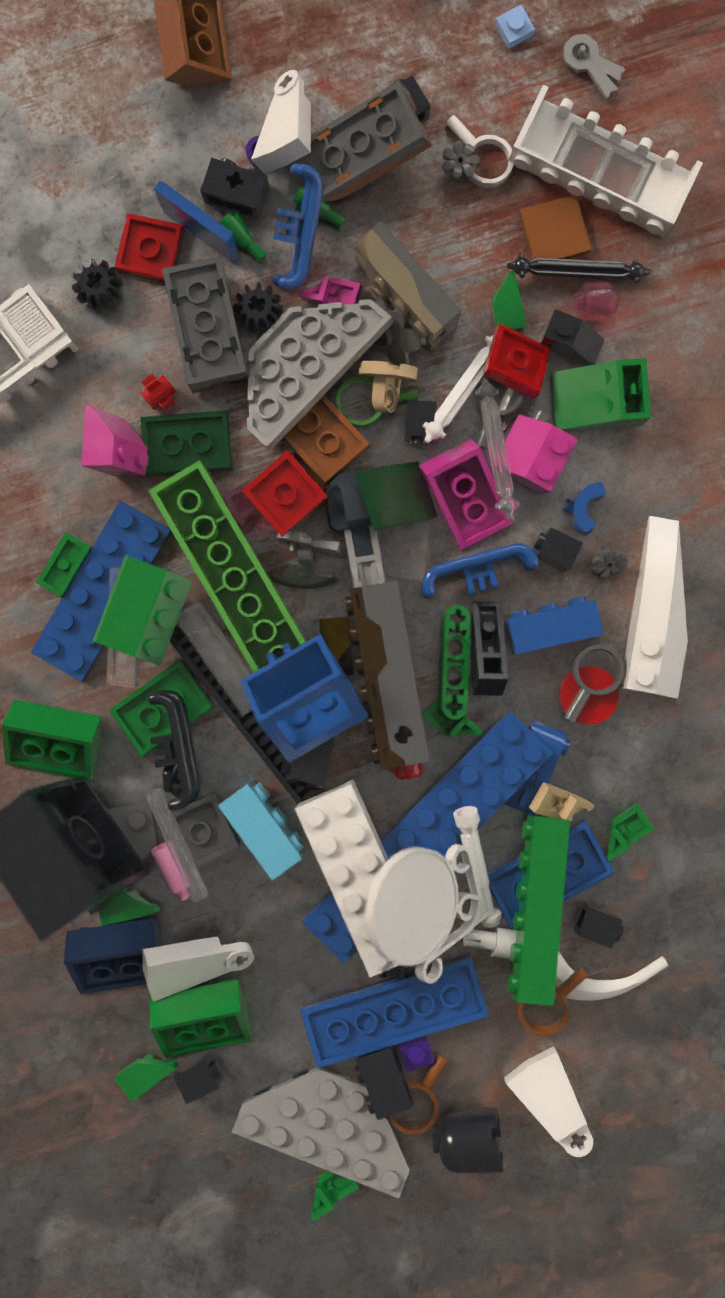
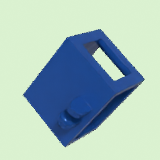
M320 634L294 650L289 643L284 644L282 647L285 655L277 658L272 652L267 654L266 657L269 664L240 681L257 722L289 763L369 717L349 678Z

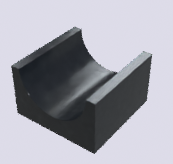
M84 775L27 789L0 810V881L40 942L49 938L86 911H89L91 916L96 914L150 874Z

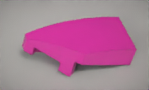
M326 275L320 279L321 282L308 291L304 289L299 295L302 300L316 305L342 302L343 305L359 303L363 286L358 282L338 278L329 279Z

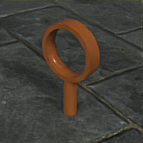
M579 967L560 986L555 988V997L563 1006V1014L558 1021L549 1025L533 1023L523 1012L524 1003L518 1002L517 1012L521 1024L528 1031L537 1035H551L560 1031L566 1025L569 1017V1005L566 996L589 976L587 971L583 967Z
M439 1053L435 1063L432 1064L422 1081L407 1080L409 1088L421 1089L430 1096L433 1103L431 1116L427 1121L417 1126L401 1123L395 1114L389 1116L392 1124L399 1131L405 1134L417 1135L426 1132L435 1123L439 1109L437 1097L432 1087L449 1062V1059L443 1054Z

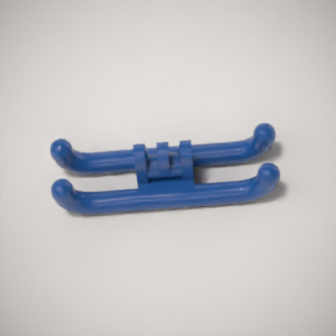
M294 163L290 167L291 174L300 177L304 182L301 211L295 212L278 208L277 211L278 215L288 217V222L276 221L275 227L286 229V234L274 233L273 239L295 243L290 271L285 275L276 274L272 278L273 284L282 289H295L301 286L307 279L310 270L323 194V181L315 168L307 164Z
M516 543L440 563L431 567L425 573L421 583L422 594L426 599L432 598L435 594L434 582L436 579L463 572L469 596L476 595L473 585L475 582H478L481 593L487 592L486 579H489L492 590L498 589L492 563L510 558H519L523 562L524 568L532 571L539 565V560L534 550L529 546Z

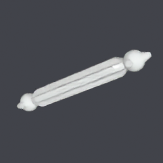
M493 335L485 337L484 341L487 342V347L480 350L435 413L434 421L423 424L426 432L424 440L426 443L433 439H444L446 434L443 432V427L451 423L484 376L483 372Z

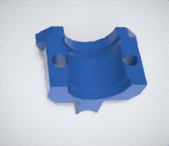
M602 482L588 485L579 492L575 501L566 499L569 506L564 508L563 511L573 513L575 519L573 527L578 533L588 535L595 526L596 522L591 520L587 514V504L593 500L599 501L604 497L606 488H604Z

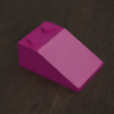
M472 439L419 465L428 487L461 550L513 524L481 448Z

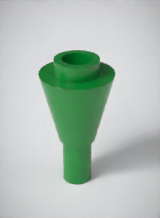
M303 186L299 188L293 199V202L297 204L295 210L299 212L301 211L304 193ZM321 200L318 218H324L340 229L345 217L332 210L326 201Z
M229 212L220 221V224L233 233L236 245L244 250L246 249L258 262L264 259L267 253L254 241V237L239 212L234 215Z

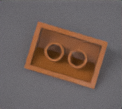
M154 0L165 80L185 87L224 83L232 80L221 0Z

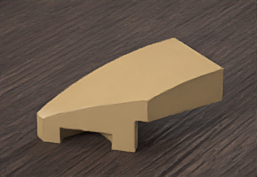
M543 782L529 808L536 814L572 821L574 814L583 809L589 812L594 808V805L578 795Z

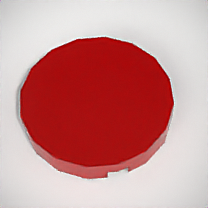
M587 666L579 667L578 669L582 682L593 690L605 689L615 681L609 673L601 668ZM572 672L568 673L560 687V705L565 714L580 690L574 681ZM618 687L605 695L591 694L575 722L591 725L599 724L610 718L617 708L619 700Z

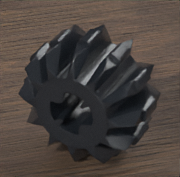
M91 258L90 267L80 263L79 267L82 273H73L76 283L72 285V290L78 293L76 299L79 303H86V307L89 310H93L97 305L99 310L103 312L106 303L115 307V302L112 298L122 297V293L118 288L123 286L122 279L117 277L119 273L115 267L109 268V264L105 260H102L98 265L95 259ZM99 282L101 286L96 289L94 284Z
M257 282L255 290H251L249 285L244 287L246 295L237 293L236 298L239 303L233 304V310L238 313L235 317L237 323H244L243 328L245 331L248 332L254 326L255 333L259 335L261 327H265L267 331L271 327L270 322L275 323L279 319L278 314L283 313V306L279 304L281 301L280 295L273 294L272 286L269 285L262 290L261 283ZM259 305L260 308H263V311L258 313L253 307Z

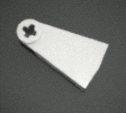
M296 70L284 73L276 82L274 87L275 94L251 158L264 174L287 166L311 153V102L304 95V80Z
M216 936L143 949V972L152 1001L155 1002L228 972L243 970L252 964L254 954L251 946L246 942L221 945L219 937Z
M554 1046L527 1059L504 1077L507 1086L555 1141L559 1142L570 1155L583 1157L592 1150L593 1137ZM575 1133L579 1137L584 1135L582 1138L583 1144L579 1147L576 1143L570 1144L573 1142L572 1135Z

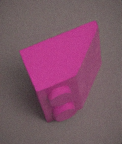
M85 405L81 466L115 477L146 476L148 447L127 421L91 405Z
M519 414L491 467L539 495L549 493L578 439L552 424Z

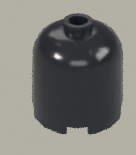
M497 1108L453 1112L441 1119L438 1134H433L434 1153H440L442 1164L447 1170L453 1173L503 1172V1151L499 1150V1143H496V1137H501Z

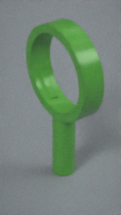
M362 376L351 377L344 381L337 391L336 408L354 427H368L376 423L383 414V412H377L370 419L357 421L349 418L340 405L342 394L349 386L356 383H365L373 387L374 379ZM417 389L400 391L398 403H405L407 400L418 401Z

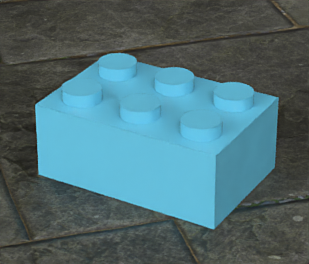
M252 780L224 800L218 807L273 881L303 858L305 852L304 845L306 843L297 830L291 832L286 825L288 818L279 806L275 808L268 800L271 795L262 782L256 784Z

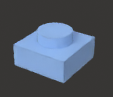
M522 5L498 16L495 20V26L508 49L534 36L535 28Z

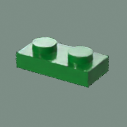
M65 532L36 583L63 598L92 547Z

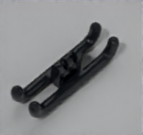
M159 690L156 693H151L147 701L151 705H162L166 708L171 734L151 737L150 742L151 744H163V747L152 750L153 756L165 754V759L154 761L156 768L171 765L178 766L182 794L170 800L167 806L171 811H178L197 798L200 792V777L185 702L176 692Z

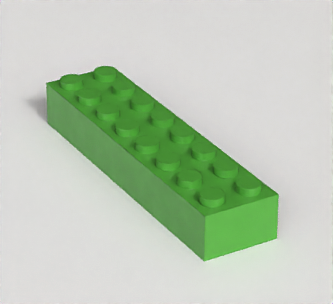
M200 460L148 490L253 673L269 664L266 657L267 654L272 652L277 658L285 655L282 647L284 644L289 643L294 650L307 642L215 481Z

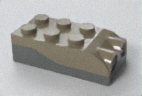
M382 221L378 222L356 244L355 250L358 254L355 260L366 272V276L374 288L373 293L376 298L383 304L387 302L393 311L404 314L406 325L417 332L421 340V347L426 346L432 351L457 329L461 310Z

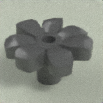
M461 141L453 143V150L445 148L443 159L447 161L442 164L443 171L445 173L453 171L452 178L455 180H460L462 174L468 179L474 175L473 167H477L480 161L478 155H473L475 148L467 144L463 149Z
M603 546L598 550L599 556H595L592 559L593 565L590 566L593 574H599L600 579H608L610 572L616 575L622 571L621 568H626L628 559L623 550L618 549L613 552L608 546Z

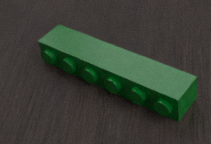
M527 815V821H524L522 825V839H525L524 851H521L519 856V869L522 870L521 882L517 883L516 887L519 911L515 912L513 918V929L517 931L516 943H512L510 950L511 962H514L513 974H509L507 982L508 993H511V998L519 1003L554 1006L570 820Z

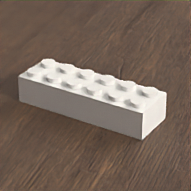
M351 780L300 802L295 810L369 977H373L399 965L386 960L377 953L371 944L366 927V905L371 886L378 872L389 859L354 780Z

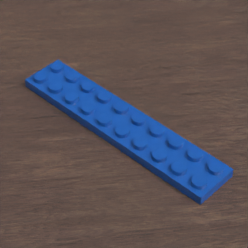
M509 710L381 840L388 859L398 852L412 847L433 850L445 858L448 849L452 845H462L460 835L463 833L456 826L453 815L457 809L466 806L476 807L480 819L478 830L543 765L553 752ZM330 891L302 920V923L345 964L358 950L333 893Z

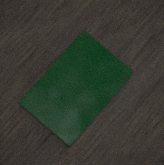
M228 410L140 417L142 441L148 447L146 477L177 474L199 460L206 466L209 472L233 470Z
M419 461L361 469L354 473L374 531L430 520L438 516L425 478L420 470Z

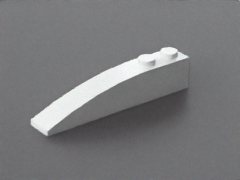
M649 516L623 661L625 672L619 689L678 699L688 643L679 521Z

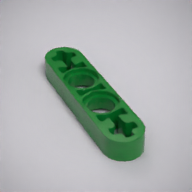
M461 605L449 607L442 613L437 708L440 716L449 721L462 718L467 711L471 617L469 611ZM457 612V617L462 618V622L456 625V633L462 632V635L454 634L449 636L448 633L455 630V622L450 620V616ZM451 640H456L460 643L462 650L459 656H452L449 653L448 643ZM451 669L458 671L461 679L456 686L449 684L446 678L448 671ZM446 690L460 691V694L453 695V703L458 705V710L453 711V715H451L450 709H446V704L452 702V694H446Z

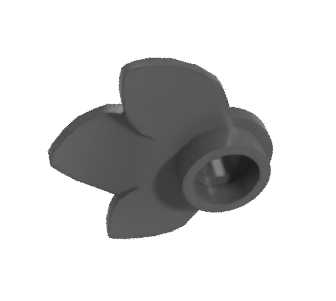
M393 311L388 314L392 317L394 323L374 344L379 349H386L388 358L393 364L400 366V364L409 365L408 353L419 350L421 340L416 331L406 327L405 315L398 311Z

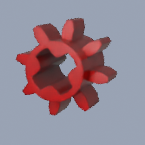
M150 374L141 381L145 389L140 394L153 410L160 406L166 411L175 404L171 396L176 393V390L163 374L159 378H155L153 374Z

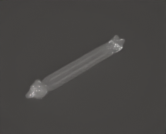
M485 377L482 378L479 389L475 390V396H479L483 400L481 413L496 493L501 498L495 507L500 509L508 520H512L514 511L517 507H520V502H516L512 498L514 488L498 404L493 399L495 395L499 394V390L495 389Z

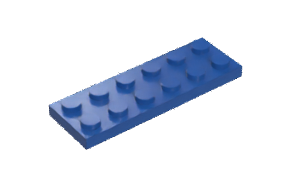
M120 500L31 653L75 679L84 682L105 647L94 642L93 638L125 555L153 565L172 533L171 529Z
M471 956L443 964L440 978L432 984L421 981L417 978L416 973L406 975L403 979L389 980L304 1006L300 1009L317 1069L489 1016ZM431 968L426 970L427 975L430 973Z

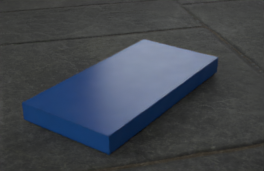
M586 820L569 829L563 902L615 874ZM519 856L488 873L490 892L511 930H513L514 914L519 911V900L516 899L517 883L521 882L522 870L519 869Z

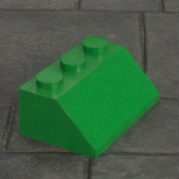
M125 555L93 641L160 666L193 581Z
M14 699L1 724L5 764L72 778L84 775L88 781H92L102 737L101 716Z
M238 979L223 980L206 986H193L155 1002L152 1001L150 996V1030L165 1058L252 1042L245 997Z

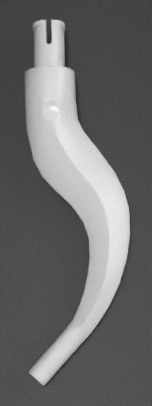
M496 927L494 932L472 929L463 938V946L491 950L492 957L511 960V945L516 943L517 931ZM560 953L558 954L556 987L560 986L575 972L568 966ZM661 956L635 974L625 978L614 980L586 978L566 998L594 1001L618 996L646 982L669 967V965Z

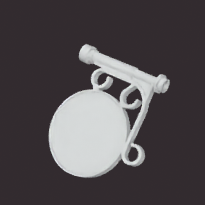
M474 806L462 807L453 813L456 826L463 833L460 835L462 845H452L448 849L445 858L438 852L422 847L407 848L398 852L380 869L368 895L366 927L374 949L383 958L403 966L416 965L417 978L426 983L432 984L436 982L442 974L443 963L441 958H438L439 955L465 937L477 924L482 923L484 927L492 928L499 925L502 918L500 909L494 908L489 888V877L477 830L480 819L478 810ZM461 852L463 863L457 865L456 858ZM454 872H466L470 893H458ZM466 899H471L469 914L462 913V905ZM455 918L465 921L457 930L449 935ZM430 962H432L431 971H430V973L427 975V974H426L427 966H428V964H429Z

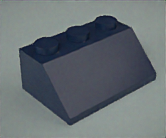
M142 918L137 921L114 923L92 928L83 927L78 930L66 931L64 964L80 994L145 985L147 982L143 972V949L163 946L162 934L155 918Z

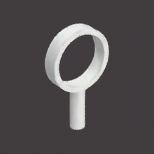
M455 115L448 119L446 124L465 145L470 144L475 149L484 144L498 146L505 152L509 160L512 148L504 139L495 135H483L475 138ZM508 162L505 173L497 178L485 179L474 172V175L469 180L479 187H497L508 179L514 163Z

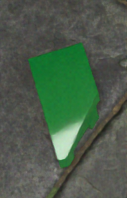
M513 270L508 271L501 286L491 298V307L495 328L501 323L514 330L526 327L527 325L515 272Z
M438 696L421 714L443 736H478L483 733L466 715L451 721L442 718L437 708ZM452 703L446 704V709L451 710V715H453V711L458 710Z
M638 802L613 818L607 850L608 861L613 860L630 849L632 843L655 829V826Z
M133 889L121 894L98 913L102 926L154 914L160 911V908L155 903L151 905L140 896L141 893L138 890Z
M148 1053L143 1059H137L118 1072L114 1080L132 1102L177 1068L179 1063L172 1059L169 1062L157 1060L155 1055Z
M328 1170L321 1173L315 1191L311 1213L312 1221L314 1222L333 1210L335 1203L360 1188V1183Z

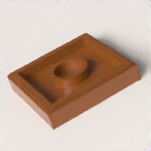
M571 195L520 209L519 216L532 260L535 258L571 259L590 254L592 249L577 196Z

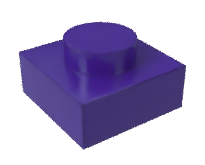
M426 1035L397 1044L407 1072L435 1063Z

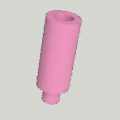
M167 841L155 846L151 853L170 894L176 893L179 901L186 900L190 897L187 890L190 883L171 842Z

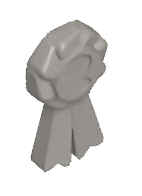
M587 34L572 36L563 48L565 66L575 73L587 71L603 98L607 100L610 94L617 92L616 85L619 84L625 68L600 57L597 42Z
M291 529L283 537L278 533L276 538L278 542L290 546V552H295L296 548L300 549V543H312L313 551L343 559L347 552L343 550V545L340 542L311 540V537L306 533Z

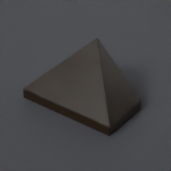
M348 616L319 619L320 635L346 675H354Z

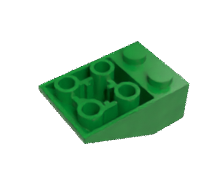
M647 358L615 360L551 373L555 426L563 431L642 426L651 418Z

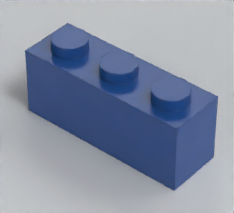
M586 596L568 600L569 606L558 608L557 603L540 606L541 612L529 615L528 609L511 613L512 619L506 620L505 625L512 655L604 635L596 600L587 602Z

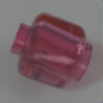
M586 282L581 285L578 293L573 295V310L578 312L579 317L583 321H606L610 319L612 314L616 313L619 296L617 290H614L609 282Z

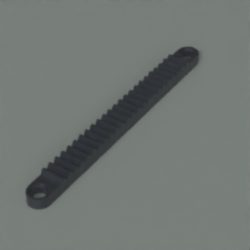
M182 608L170 643L294 801L299 804L327 791L324 787L314 790L283 782L285 773H281L284 759L283 754L257 722L240 680Z

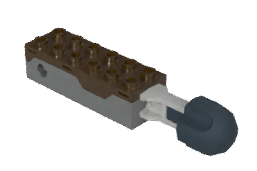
M347 471L339 474L330 483L326 491L328 498L325 500L329 528L336 533L344 532L354 587L349 589L350 596L345 597L348 616H354L356 626L350 627L353 646L359 645L361 656H355L358 675L364 674L366 681L365 686H360L363 704L369 703L371 715H368L369 717L366 718L368 733H375L377 743L371 745L374 764L380 763L381 770L387 769L399 780L413 779L422 775L421 763L430 762L398 580L390 582L385 580L377 531L373 529L354 474L358 471ZM400 726H407L410 730V734L405 736V741H398L394 737V733L399 732Z

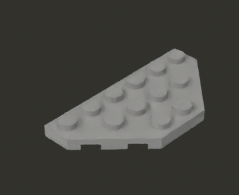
M371 299L359 300V303L343 305L342 302L318 304L316 308L302 309L301 306L289 307L249 349L250 378H248L247 400L249 402V417H247V430L271 451L394 323L392 317Z
M324 1067L313 1068L304 1075L295 1079L291 1078L260 1095L243 1100L231 1132L398 1199L410 1171L408 1161L397 1141V1136L389 1118L386 1117L377 1121L376 1115L370 1114L365 1099L368 1096L365 1083L360 1084L358 1080Z

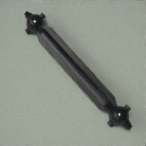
M519 254L515 261L507 263V268L514 270L519 275V278H524L525 274L530 272L536 276L620 280L629 277L631 280H634V283H639L643 276L651 274V270L645 268L636 259L629 266L623 262L550 258H535L529 261L523 254Z

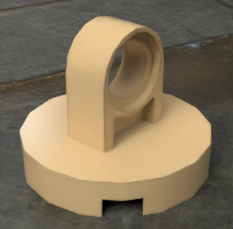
M362 361L360 363L359 376L374 379L372 405L377 412H394L399 402L401 382L417 381L418 368L406 364L397 366L383 361Z

